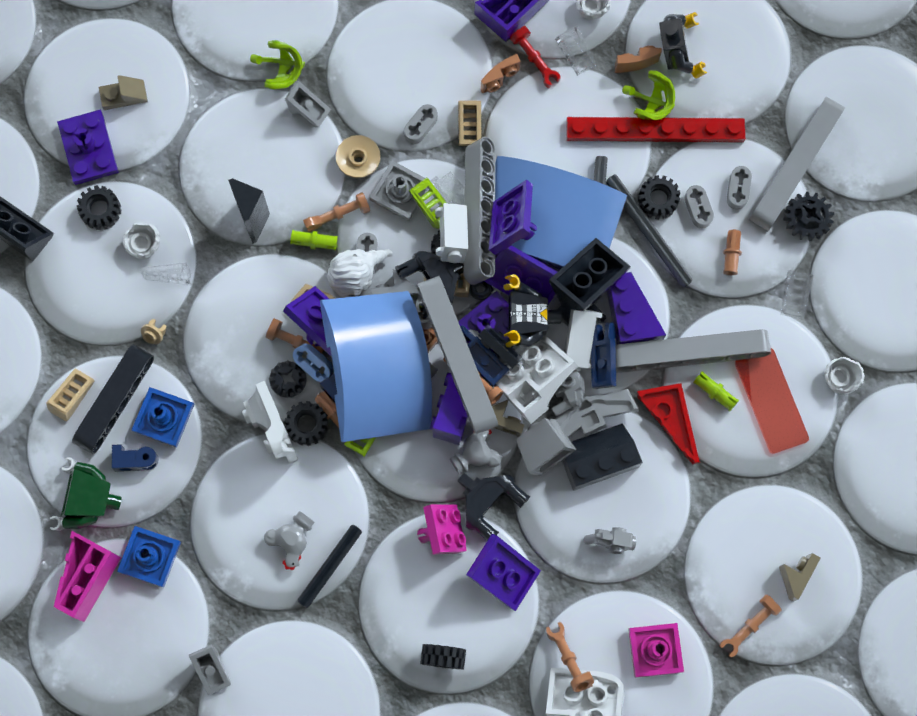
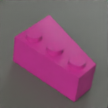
M72 531L70 536L72 539L69 553H66L65 570L60 578L54 607L75 619L85 622L122 557Z

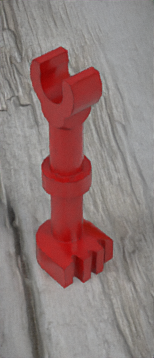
M524 25L511 35L510 40L514 45L519 44L528 55L527 59L530 63H534L542 73L544 85L550 88L552 83L548 78L553 77L559 82L561 76L557 71L548 68L541 59L540 52L538 50L535 51L528 42L527 38H529L531 32Z

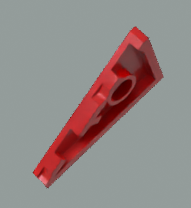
M678 383L637 391V397L691 464H698L700 461L682 384Z

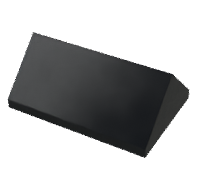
M233 178L229 179L230 187L252 244L256 243L270 215L263 190Z
M0 196V240L33 262L52 239L54 233Z
M595 238L550 278L549 283L563 308L585 311L620 279L631 266Z

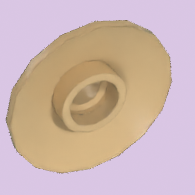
M362 135L351 136L344 139L338 146L336 163L345 175L353 178H364L371 175L378 168L380 150L377 144L368 137ZM356 157L363 159L361 162L354 161Z

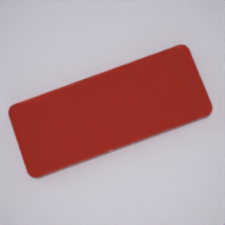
M771 348V354L768 356L735 360L736 369L769 452L775 454L807 443L809 441L808 433L775 351Z

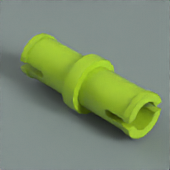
M292 230L290 244L310 246L311 249L317 247L336 251L338 236L318 234V231L309 233Z
M703 371L693 382L708 393L711 400L715 399L728 409L729 412L739 402V399H736L723 388L724 385L721 383L717 384Z

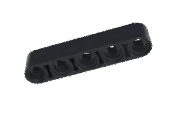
M134 344L128 348L76 430L72 443L91 454H95L99 450L154 361V355Z

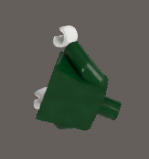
M70 457L65 458L67 462L71 463V466L69 468L61 467L62 470L70 474L61 512L62 517L52 516L50 518L58 520V526L55 528L50 527L51 530L81 529L96 523L98 518L104 516L106 508L119 510L122 497L109 494L111 483L106 481V476L99 469L91 464L76 462Z

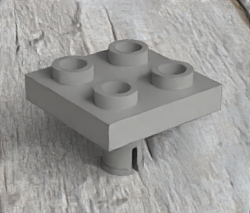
M392 160L370 195V201L410 221L418 204L408 190L425 178ZM426 187L418 195L421 197L428 191V188Z

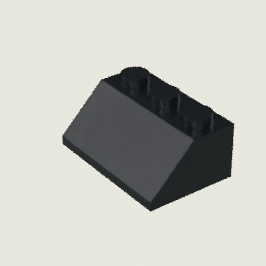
M623 423L571 441L576 450L562 460L573 491L634 470L643 463L636 444Z

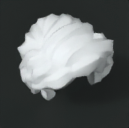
M357 249L339 253L331 260L327 278L330 287L341 297L360 295L362 291L368 289L372 284L371 279L374 266L384 261L387 257H392L393 252L390 249L371 250L368 252Z

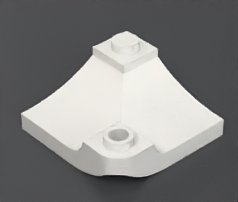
M545 336L530 347H512L522 358L513 369L508 365L507 367L510 371L495 384V386L504 391L505 397L530 424L549 409L548 404L556 390L578 368L575 361Z
M265 381L256 384V390L248 401L243 402L246 408L242 411L247 424L252 423L254 428L260 427L266 431L267 439L263 442L269 454L274 453L276 459L286 456L289 463L297 461L298 457Z
M551 668L546 716H621L624 700L623 683L612 674L590 671L594 679L593 686L580 692H574L570 684L573 677L569 669ZM580 670L581 673L589 672V670ZM609 690L616 691L614 694L608 693Z

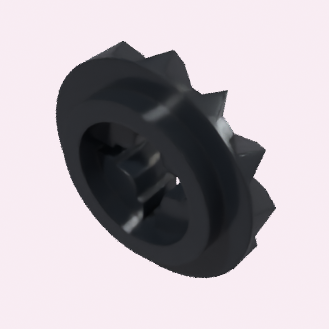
M287 360L278 363L271 369L269 382L272 390L277 395L290 398L303 391L307 377L305 371L295 362ZM292 372L291 377L294 380V382H287L283 386L284 379L281 377V375L287 376L289 373Z

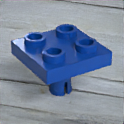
M149 387L132 431L177 448L195 404Z
M134 526L117 572L164 588L181 541Z

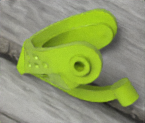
M279 40L268 41V48L280 50V58L261 57L252 54L250 61L258 65L262 62L280 63L277 76L274 79H266L264 86L274 90L287 88L298 79L302 68L305 66V62L302 61L299 52L294 47ZM294 65L295 67L293 68V70L289 74H287L290 68Z
M649 71L648 78L654 82L651 97L635 91L634 87L626 85L623 87V94L633 95L649 102L646 110L639 108L634 110V114L641 119H662L675 106L674 86L669 78L658 71ZM662 91H664L666 102H663Z

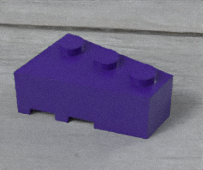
M479 0L475 2L474 15L507 42L511 35L523 27L549 0Z
M632 272L625 273L607 290L612 323L616 327V345L664 340L666 333Z
M447 372L444 386L447 387L444 395L440 394L437 403L439 411L437 417L433 416L430 430H433L434 438L460 445L468 416L452 375Z

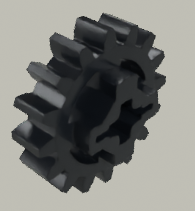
M807 191L803 197L801 194H797L795 199L789 201V206H786L784 212L787 214L783 221H789L786 229L792 228L794 230L792 236L798 233L800 234V240L808 236V240L812 241L814 236L819 240L823 234L828 233L829 227L834 223L831 218L835 214L834 212H829L832 205H825V197L818 199V193L811 197Z

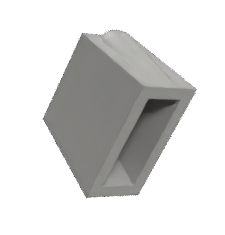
M544 418L540 422L530 425L527 428L528 431L516 439L529 474L538 476L544 474L576 450L555 419Z

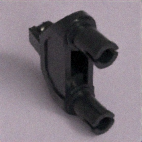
M419 251L412 256V259L395 266L397 275L401 274L399 276L401 280L418 271L422 272L426 280L439 276L452 305L457 280L461 278L460 274L464 273V263L441 261V257L436 254ZM420 303V312L424 311L422 315L426 318L428 317L423 303Z
M463 473L458 479V483L466 489L463 492L466 496V528L471 531L475 530L486 541L491 536L490 534H499V531L483 519V515L501 495L506 494L522 508L530 496L515 484L516 481L511 475L488 477L481 480L476 477L473 480Z

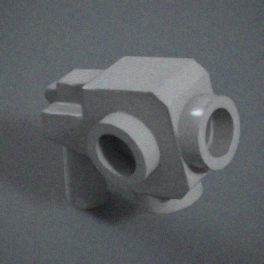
M573 371L556 390L555 395L563 399L562 403L552 408L556 416L572 407L574 410L578 409L584 401V379L579 372Z
M613 527L612 531L596 529L595 534L584 537L586 544L604 546L614 554H624V551H633L636 547V537L632 533H627L625 528Z

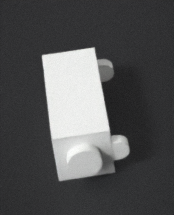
M444 203L443 207L435 209V215L440 217V247L436 249V255L441 257V261L464 263L468 251L467 206Z
M571 309L564 352L578 366L574 371H581L582 368H591L589 360L596 318H602V313Z

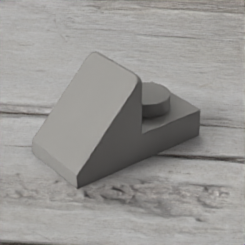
M296 81L285 98L292 114L299 113L314 127H320L331 110L299 81Z
M393 269L394 286L389 287L388 284H379L376 288H371V294L409 291L412 299L417 300L418 288L405 278L401 280L399 278L401 274L397 275L396 270Z
M212 644L189 654V658L208 695L231 685L230 679L220 661L219 652Z

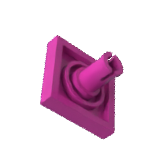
M431 504L424 506L427 527L418 530L417 535H425L418 537L419 541L423 544L430 541L433 554H459L466 552V537L462 530L461 514L457 505Z
M678 623L628 628L635 678L684 672Z

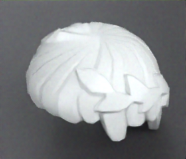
M576 0L577 11L583 18L594 20L602 17L609 11L611 0Z
M134 223L132 227L126 230L123 237V246L126 251L138 259L151 257L157 251L160 243V234L156 227L150 223Z
M846 357L832 360L827 364L824 371L826 383L830 389L839 394L854 392L863 384L865 377L860 363Z

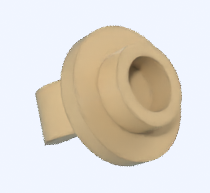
M155 319L150 320L149 324H145L141 328L143 339L150 344H159L166 331V325H162L159 329L155 327Z

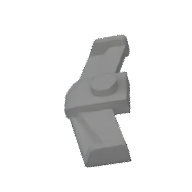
M629 389L590 397L585 396L578 409L574 410L572 407L561 413L555 420L568 438L580 428H582L586 437L607 427L604 420L605 417L638 412L639 410Z

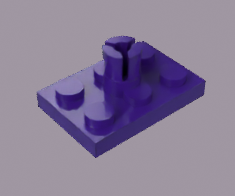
M101 109L57 121L72 180L75 185L119 173Z
M527 179L493 202L489 251L494 255L507 250L520 239H531L535 234L533 231H537V226L531 222L533 184Z
M511 245L507 250L498 253L495 258V273L493 277L484 282L510 295V292L514 291L503 288L504 285L510 284V281L505 279V277L516 275L520 282L546 297L549 305L555 296L549 279L557 271Z
M314 286L286 305L283 312L306 333V339L311 345L315 341V346L322 347L332 357L331 348H327L320 306V300L329 298Z
M495 291L458 321L460 327L463 325L468 330H475L479 334L489 324L497 333L500 331L503 334L502 338L506 342L509 341V337H504V334L508 333V303L498 291Z
M491 534L466 576L507 607L516 611L541 570L500 537Z

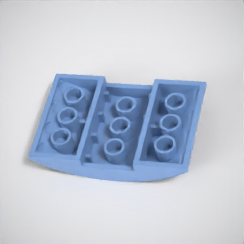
M497 156L495 162V200L526 179L533 184L531 222L537 226V231H533L535 234L531 239H520L512 244V246L540 262L555 266L557 269H562L595 238L610 249L627 198L626 194L597 181L559 168L518 158Z
M409 291L320 300L327 348H331L337 394L334 397L341 442L430 429L432 383L429 357L421 321Z

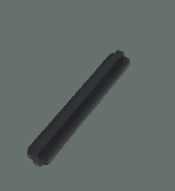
M355 525L349 527L298 598L300 605L309 608L362 534L360 528Z

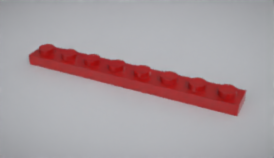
M567 117L566 119L567 141L744 142L746 139L745 118H662L652 120L639 117Z

